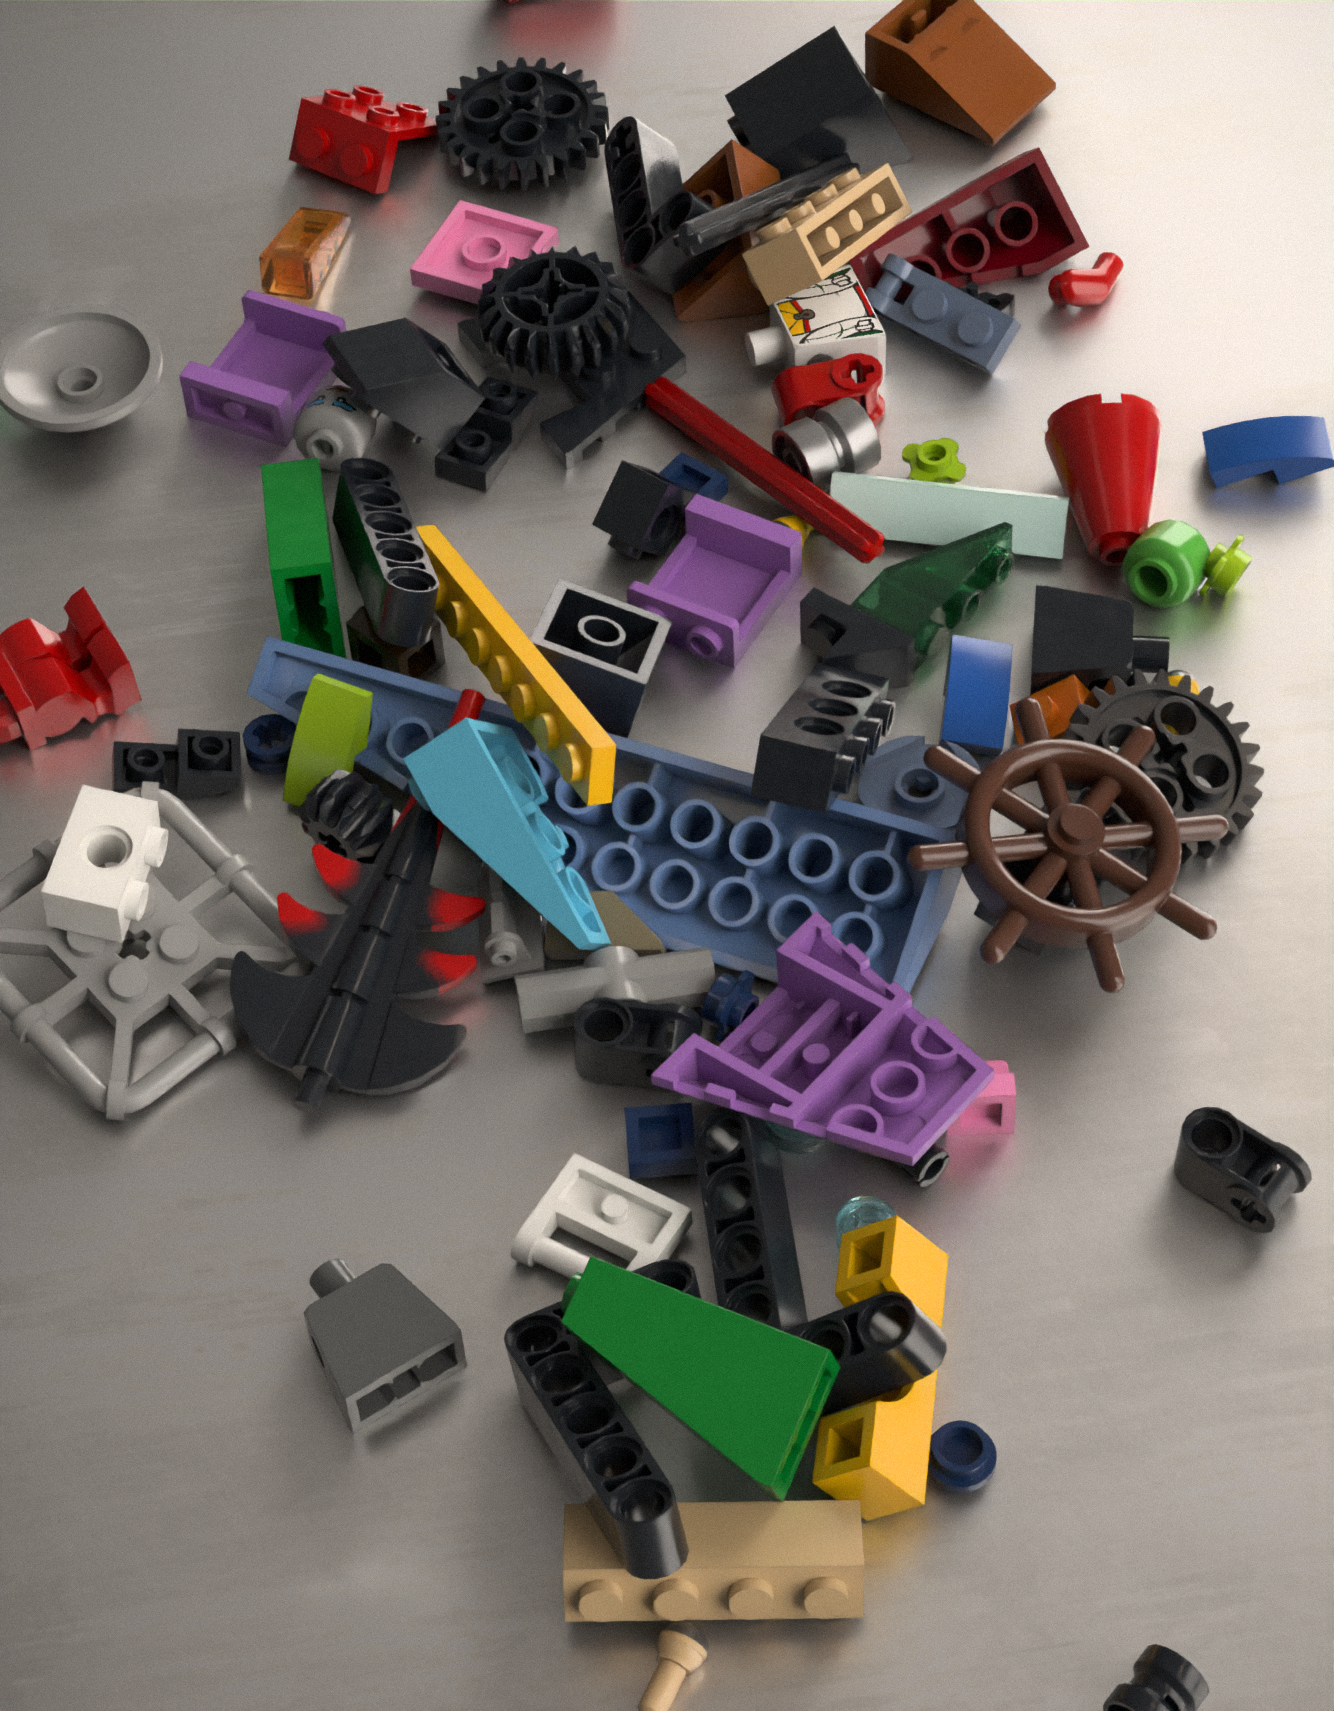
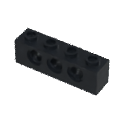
M817 663L761 733L750 796L827 813L839 794L847 795L849 793L854 774H862L867 756L875 755L880 737H887L890 732L895 712V701L886 699L890 678Z

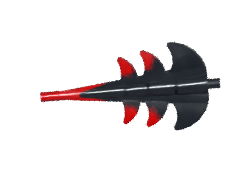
M464 689L447 730L465 718L478 720L486 701L484 695L473 689ZM413 794L373 864H364L346 859L330 851L322 844H315L312 847V859L316 874L325 890L338 902L347 906L344 914H326L309 909L295 901L286 892H282L277 896L279 925L286 943L302 962L313 968L309 975L291 976L269 970L254 961L244 951L238 952L234 957L231 967L230 997L237 1025L253 1050L266 1061H270L285 1070L292 1071L294 1076L301 1081L292 1104L305 1113L316 1114L326 1091L335 1092L340 1091L342 1088L355 1093L368 1094V1096L393 1095L419 1087L448 1065L458 1053L466 1038L467 1029L462 1024L440 1025L427 1023L407 1015L397 1007L399 998L417 1000L439 996L462 983L477 967V959L474 955L446 954L425 947L415 939L417 930L425 932L451 931L467 925L485 912L486 907L485 900L482 897L452 894L429 884L445 825L432 811H426L417 802Z

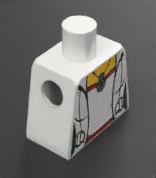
M851 265L840 267L823 281L769 305L770 327L745 334L746 350L752 366L782 360L785 368L788 369L793 366H806L839 359L849 354L863 353L878 359L882 364L883 377L886 376V333ZM856 370L851 372V377L854 381H857Z

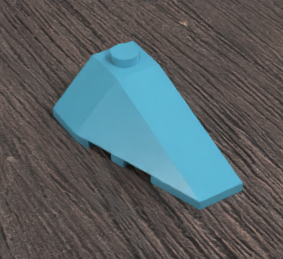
M465 718L403 758L413 776L408 780V784L417 802L426 811H432L444 825L578 949L598 950L612 944L585 881L572 867L567 866L565 868L561 856L565 854V849L569 847L563 830L557 825L554 826L540 810L539 805L549 799L512 728Z

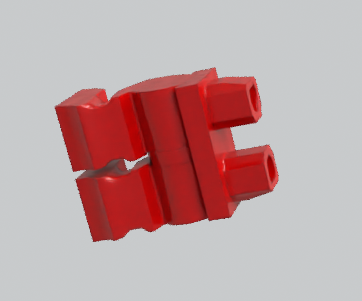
M84 586L71 595L63 607L69 618L66 630L56 633L39 622L27 618L9 626L0 634V745L22 736L29 750L32 751L47 744L45 737H55L73 729L81 718L85 717L90 723H94L99 716L107 713L123 715L130 706L142 701L130 661L110 628L106 625L104 618Z

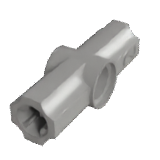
M609 946L598 949L584 960L583 966L514 976L523 1034L574 1026V1016L577 1009L585 1002L594 998L608 997L629 1002L658 1005L674 1003L688 1008L703 1006L710 988L716 981L712 954L708 947L639 957L631 948Z

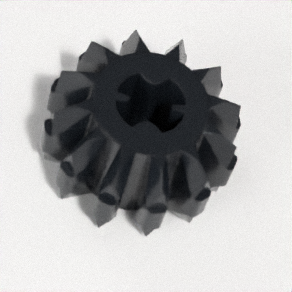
M336 769L328 777H323L305 796L306 800L298 808L300 819L303 821L301 824L303 831L315 841L314 845L322 844L330 851L346 859L364 864H373L401 814L392 806V799L385 797L379 791L377 784L371 785L364 780L361 774L356 772L349 773L341 769Z

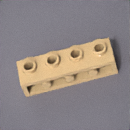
M889 163L863 175H859L856 167L839 174L826 182L827 186L806 196L803 199V203L780 215L781 219L770 223L756 232L760 242L744 252L742 256L747 264V271L752 284L761 291L767 305H771L823 281L913 213Z
M860 1500L677 1502L689 1553L686 1562L679 1570L659 1579H640L628 1573L586 1505L565 1504L562 1568L565 1622L863 1618L864 1556Z

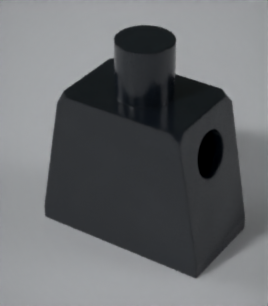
M1036 585L1030 695L1074 674L1091 692L1095 686L1103 690L1114 675H1117L1126 684L1135 669H1140L1142 673H1157L1159 669H1165L1167 673L1170 638L1133 635L1134 605L1128 600Z

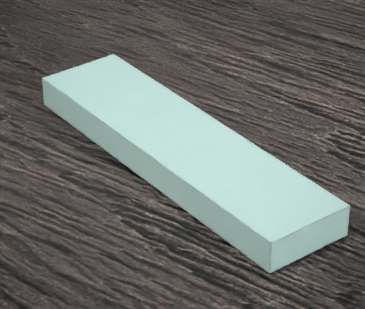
M836 471L832 474L830 496L881 532L887 540L1056 559L1063 558L1070 497Z

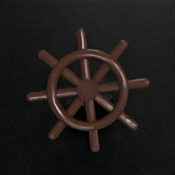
M1025 697L1016 705V715L1025 744L1018 745L1002 753L989 763L983 771L975 768L942 746H931L925 751L923 756L925 766L966 792L968 796L959 814L956 841L916 845L909 850L907 862L915 871L961 867L969 887L979 900L974 915L993 927L979 949L980 957L985 963L995 965L1003 961L1015 942H1018L1038 956L1046 945L1065 949H1088L1100 987L1107 993H1117L1125 985V975L1115 944L1131 938L1143 930L1157 914L1197 939L1209 940L1216 934L1217 922L1211 915L1171 890L1179 874L1182 855L1181 843L1221 839L1228 831V822L1220 814L1175 817L1170 804L1157 785L1138 768L1155 743V733L1150 727L1146 725L1135 727L1117 753L1088 742L1051 739L1040 703L1032 697ZM1037 781L1044 803L1043 807H1037L1012 791V789ZM1064 781L1074 782L1091 788L1081 804L1071 803ZM1114 802L1126 813L1132 822L1104 825L1101 819ZM991 809L1025 829L1024 834L991 837ZM1144 847L1147 861L1146 875L1109 851ZM1107 881L1130 897L1119 903L1103 907L1099 890L1104 882Z

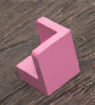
M985 1061L994 1069V1079L946 1130L947 1136L1014 1134L1016 1087L1014 1073H1009L1006 1061Z

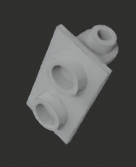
M483 861L481 864L482 878L477 879L478 897H482L486 903L485 912L479 916L481 982L487 984L514 978L517 975L545 971L542 914Z

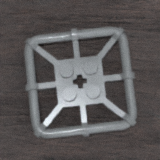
M143 781L142 787L133 788L123 794L157 801L159 816L215 872V875L178 901L151 873L152 866L150 867L145 881L149 885V893L144 914L140 921H130L123 940L141 939L147 942L145 944L146 958L139 960L136 956L129 955L122 959L117 955L122 950V943L55 927L50 931L0 927L1 954L49 957L71 980L40 1004L35 1003L31 1005L0 971V1010L12 1022L10 1025L11 1032L21 1043L30 1042L86 1103L97 1111L106 1113V1120L123 1121L125 1114L135 1113L149 1106L215 1054L224 1057L237 1046L235 1039L243 1033L237 1025L234 1010L231 1009L221 1018L212 1016L188 990L216 969L231 970L234 957L238 952L244 951L262 966L285 975L306 976L313 969L302 962L287 945L279 925L277 899L252 874L253 865L242 854L233 855L179 798L167 790L159 789V782ZM62 836L54 842L48 839L33 848L34 856L0 880V912L46 879ZM234 892L286 947L218 943L196 919ZM88 999L116 1028L108 1085L91 1070L52 1027ZM170 1005L193 1029L197 1036L134 1084L128 1086L134 1031Z

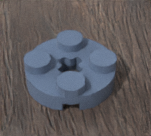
M904 736L880 745L874 756L868 755L863 773L858 780L857 804L956 832L959 814L968 794L925 766L923 761L924 753L929 747L935 745L925 744V736ZM945 740V749L980 770L975 759L965 749ZM914 785L922 791L934 790L930 796L924 798H916L909 795V787Z

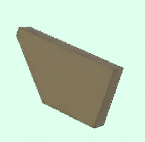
M589 891L612 943L609 946L631 948L639 957L666 953L662 941L613 891ZM547 920L544 952L549 960H585L590 954L597 951L578 949Z

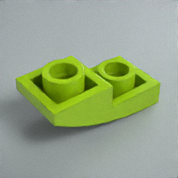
M319 673L312 678L292 742L282 801L300 807L306 800L305 796L323 777H328L336 769L348 771L349 773L353 772L355 756L367 748L373 692Z

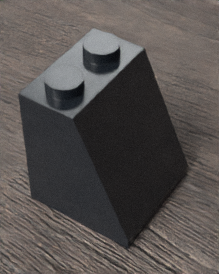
M835 26L724 95L735 114L727 122L739 143L743 147L751 144L752 149L749 151L778 169L781 180L842 153L849 154L852 163H859V175L886 163H889L890 167L906 163L913 158L877 93Z

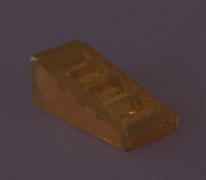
M300 207L259 256L263 291L269 295L311 299L320 288L351 224L350 214Z

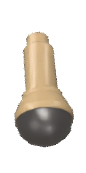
M675 1622L667 1626L660 1633L657 1639L658 1656L656 1660L658 1665L637 1706L639 1711H669L684 1678L689 1677L692 1671L705 1662L709 1647L707 1638L702 1630L693 1623Z

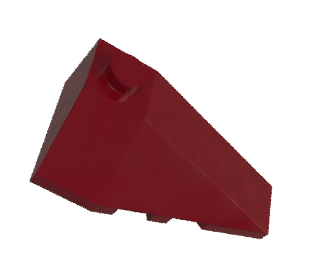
M1038 147L1021 153L899 222L849 260L848 264L851 265L864 293L868 287L875 288L884 273L880 267L888 253L904 259L914 267L941 281H947L954 287L962 288L967 287L969 282H976L979 285L1040 274L1090 246ZM902 284L894 300L909 297L913 288Z

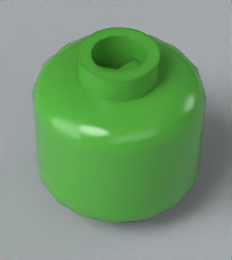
M1171 519L1155 522L1128 548L1123 559V577L1130 591L1147 605L1162 609L1176 607L1190 598L1205 581L1206 560L1211 552L1204 537L1197 529L1187 523Z

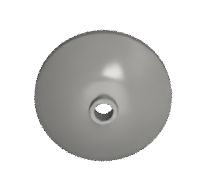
M87 304L66 306L47 311L18 326L0 344V404L15 419L42 430L76 433L108 426L135 411L156 389L163 369V357L159 341L153 330L143 320L118 308Z

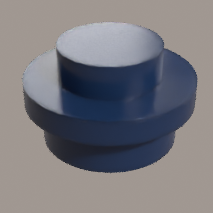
M958 1420L946 1423L931 1435L927 1473L937 1485L953 1492L974 1491L984 1486L993 1476L997 1461L996 1447L989 1435L972 1422Z

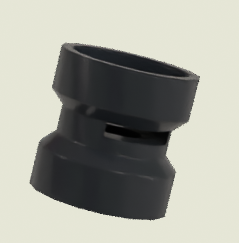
M1157 1644L1148 1645L1133 1666L1134 1677L1129 1683L1117 1685L1106 1699L1103 1710L1196 1711L1207 1697L1209 1688L1202 1674L1179 1653L1165 1646Z

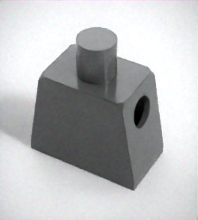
M336 1258L320 1265L311 1275L309 1284L320 1299L310 1304L303 1312L310 1343L345 1422L353 1434L467 1367L461 1329L392 1264L381 1263L356 1278L345 1261Z

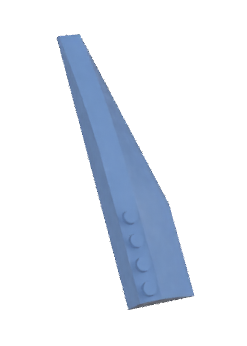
M267 636L247 694L297 725L311 680L318 673L373 692L367 748L355 756L354 760L412 795L408 780L413 776L403 758L447 730L462 691ZM485 698L486 701L478 720L512 728L542 781L549 799L539 805L540 810L554 826L557 825L563 830L569 847L565 849V854L561 856L565 868L567 866L572 867L585 881L589 891H613L662 941L666 950L675 952L708 947L711 950L714 965L740 973L748 970L754 973V977L778 984L776 950L817 911L831 923V933L844 945L847 946L852 942L869 957L870 968L889 985L897 982L910 994L950 911L962 875V869L957 867L915 871L907 862V854L916 845L956 841L955 831L836 798L827 813L753 797L750 795L754 774L610 733L607 734L617 745L612 803L587 806L571 784L563 780L559 769L548 755L539 750L536 740L522 722H517L511 708L507 704Z

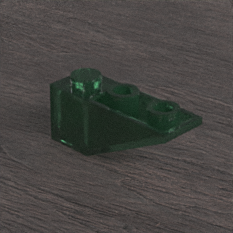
M1003 522L886 567L850 606L915 638V672L927 658L930 660L934 659L945 645L947 636L961 621L967 622L973 617L980 605L981 599L993 585H1001L1006 581L1015 563V554L1012 552L1013 525Z

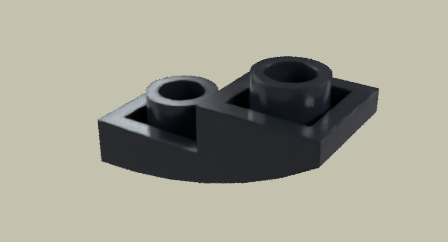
M489 376L478 387L486 399L443 451L440 450L435 456L436 476L484 491L489 489L510 459L538 403V391Z
M178 728L176 745L114 741L112 752V791L124 793L133 788L142 787L143 781L159 782V789L167 790L181 801H186L238 788L241 785L240 732Z

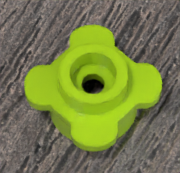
M950 438L929 440L921 445L911 443L902 450V459L904 462L909 463L911 468L909 477L915 480L955 484L966 476V466L959 462L956 455L959 451V445Z
M1239 534L1230 548L1219 542L1207 557L1206 577L1208 579L1198 593L1202 597L1207 594L1210 588L1226 597L1242 577L1253 560V557L1239 548L1245 539L1244 536Z

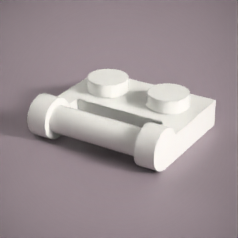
M574 1153L519 1229L512 1243L511 1257L529 1267L539 1263L569 1279L577 1272L583 1274L590 1257L550 1238L555 1229L560 1227L630 1261L631 1263L626 1270L634 1271L650 1263L669 1259L693 1224L692 1209Z

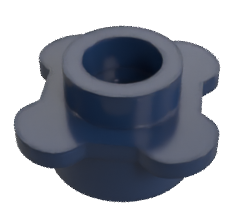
M748 970L743 971L738 979L728 974L721 975L714 982L705 998L701 1018L704 1022L718 1028L715 1040L720 1044L759 1006V997L752 994L754 973Z

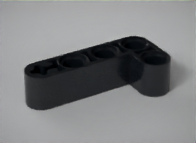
M632 116L624 117L612 128L604 146L621 263L625 269L668 295L675 294L724 251L730 240L693 257L685 256L682 247L674 246L673 236L679 234L680 224L716 208L690 191L683 189L677 149L673 142Z

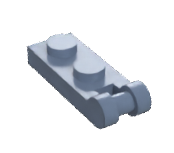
M888 253L880 267L884 273L875 288L868 287L865 292L874 312L993 374L1020 329L1021 324L1006 313L914 267L904 259ZM902 284L913 288L904 305L894 301Z

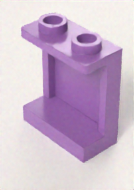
M248 290L241 299L245 317L244 322L212 365L209 367L190 361L179 375L187 417L287 447L294 438L295 422L312 395L326 386H332L338 378L331 370L335 362L322 343L329 335L345 332L346 324L343 318L328 312L315 310L278 297Z
M696 494L685 508V536L648 585L638 581L632 582L626 591L627 603L673 620L665 641L666 643L690 651L701 659L713 660L735 669L802 574L801 532Z

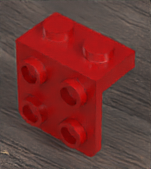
M356 85L353 87L352 92L325 89L323 95L301 98L288 160L371 193H386L389 187L398 142L400 140L437 135L436 120L427 117L428 110L422 106L407 102H398L395 105L383 100L384 93L375 88Z

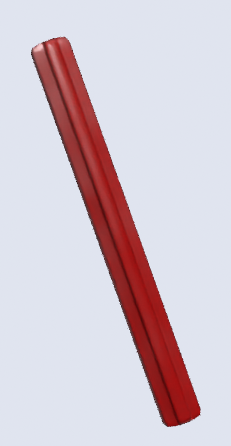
M659 377L654 383L646 385L644 392L647 394L645 403L648 407L847 553L865 564H869L875 557H881L885 550L883 546L885 538L873 526L668 378Z

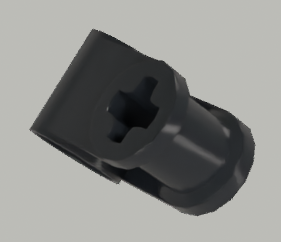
M608 997L594 998L578 1008L574 1016L575 1067L581 1076L588 1081L598 1084L613 1083L650 1087L664 1092H676L652 1084L651 1075L693 1033L701 1036L703 1028L702 1018L696 1011L674 1003L658 1005L620 1001ZM669 1023L674 1024V1032L667 1031Z
M1218 1107L1196 1109L1186 1117L1182 1125L1174 1161V1173L1178 1181L1187 1190L1199 1194L1231 1214L1244 1227L1255 1232H1272L1281 1220L1279 1210L1293 1193L1303 1192L1312 1180L1308 1164L1297 1152L1280 1142L1271 1140L1238 1120L1226 1110ZM1200 1148L1211 1149L1218 1154L1206 1153L1201 1151Z

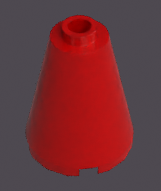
M1121 393L1122 403H1102L1101 394H1094L1064 404L1048 418V430L1045 432L1044 439L1046 449L1065 497H1070L1069 507L1088 554L1109 566L1123 565V559L1128 548L1149 528L1162 423L1160 411L1150 401L1133 394Z

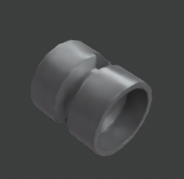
M850 397L839 399L817 410L813 420L805 417L774 431L771 438L773 455L823 491L831 488V478L834 471L860 474L878 465L881 460V445L874 424L865 409Z

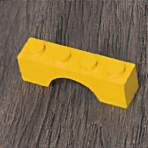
M898 1215L843 1233L835 1295L845 1308L880 1293L890 1291L903 1293L942 1328L949 1255ZM937 1369L934 1373L921 1380L858 1403L852 1409L820 1418L812 1483L836 1500H860L861 1517L866 1521L924 1505Z

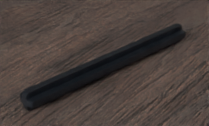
M846 153L832 157L680 224L679 234L673 236L674 246L682 247L685 256L693 257L779 218L782 213L803 203V199L806 196L827 186L826 182L854 167L860 173V165L858 162L852 163L849 154Z

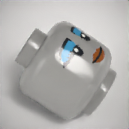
M334 385L318 390L312 395L295 422L294 439L298 450L305 459L319 457L322 469L340 471V465L344 460L361 458L375 435L377 419L365 413L351 400L350 396L354 392L352 388Z

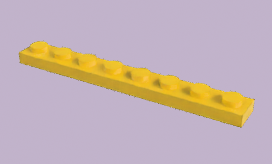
M435 524L416 526L439 580L434 612L446 626L450 637L458 641L468 654L470 662L474 666L477 665L490 682L492 690L503 698L513 711L517 722H522L536 740L539 750L548 755L559 769L563 780L571 784L586 805L612 803L617 746Z

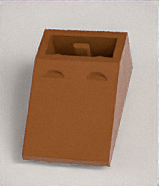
M903 0L865 32V76L872 87L991 145L998 142L1056 90V82L974 0Z

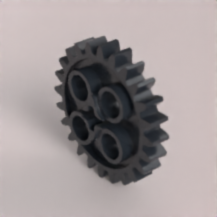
M519 57L516 66L510 68L502 60H498L497 71L493 72L481 66L477 67L478 78L476 80L467 76H461V89L448 88L446 90L447 101H439L438 103L439 115L435 116L440 152L447 153L449 166L460 164L463 177L478 171V180L481 185H484L493 177L498 178L500 189H505L511 180H518L521 189L527 190L530 180L538 179L544 187L549 186V176L554 174L564 180L570 179V166L584 171L587 169L586 157L599 158V145L606 143L607 130L610 129L605 93L597 91V82L595 80L584 82V73L581 69L567 75L565 62H561L554 68L549 69L546 67L545 58H540L535 66H527L524 57Z
M1140 669L1134 670L1126 684L1117 675H1114L1103 690L1095 686L1083 702L1084 704L1079 703L1069 719L1072 724H1069L1061 739L1088 742L1113 751L1110 746L1120 748L1135 727L1140 725L1150 727L1155 733V743L1138 768L1157 785L1170 804L1175 817L1220 814L1228 822V831L1221 839L1181 843V864L1183 866L1191 862L1197 851L1205 859L1211 858L1221 845L1228 847L1240 833L1239 829H1244L1254 816L1251 809L1262 797L1263 792L1256 788L1255 785L1263 776L1264 768L1250 764L1259 752L1260 746L1259 744L1241 742V737L1250 727L1249 723L1237 722L1231 724L1227 717L1231 713L1234 704L1230 701L1217 708L1211 704L1210 701L1214 691L1212 686L1209 685L1203 689L1199 695L1191 692L1190 675L1185 674L1177 686L1169 684L1165 669H1159L1150 684H1148ZM1163 724L1173 727L1179 735L1169 732ZM1195 776L1205 779L1211 785V788L1200 784ZM1064 781L1067 790L1080 791L1081 794L1075 803L1081 804L1091 788L1074 782ZM1114 802L1101 819L1104 825L1132 822L1126 813ZM1145 848L1131 849V859L1137 861Z

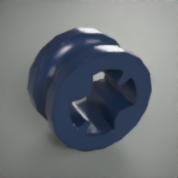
M279 714L261 715L253 719L245 727L242 735L247 762L250 767L262 775L274 776L287 772L296 725ZM271 741H282V742H283V744L280 745V746H278L275 742H273V743H272V744H273V748H271V749H266V748H262V747H261V745H263V744H265V743H266L269 747H271V746H272V745H271Z

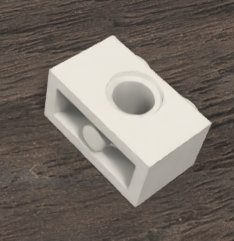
M82 784L41 890L47 926L123 943L130 921H140L144 914L149 893V885L145 881L150 867H160L167 849L168 830L160 826L157 801ZM108 862L119 863L109 868L98 867Z

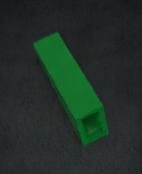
M319 457L261 465L270 573L282 640L335 656H343V658L347 659Z
M590 1256L583 1274L575 1273L566 1286L561 1301V1312L564 1313L561 1323L580 1343L768 1496L783 1502L840 1369V1365L832 1352L827 1348Z

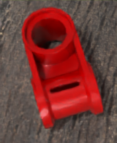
M855 353L816 364L793 366L778 374L772 382L771 391L783 427L805 417L813 420L817 410L845 397H850L859 404L862 401L866 406V413L872 420L874 427L885 416V401L878 394V387L883 381L882 364L878 359L868 354ZM853 370H856L857 383L851 377Z

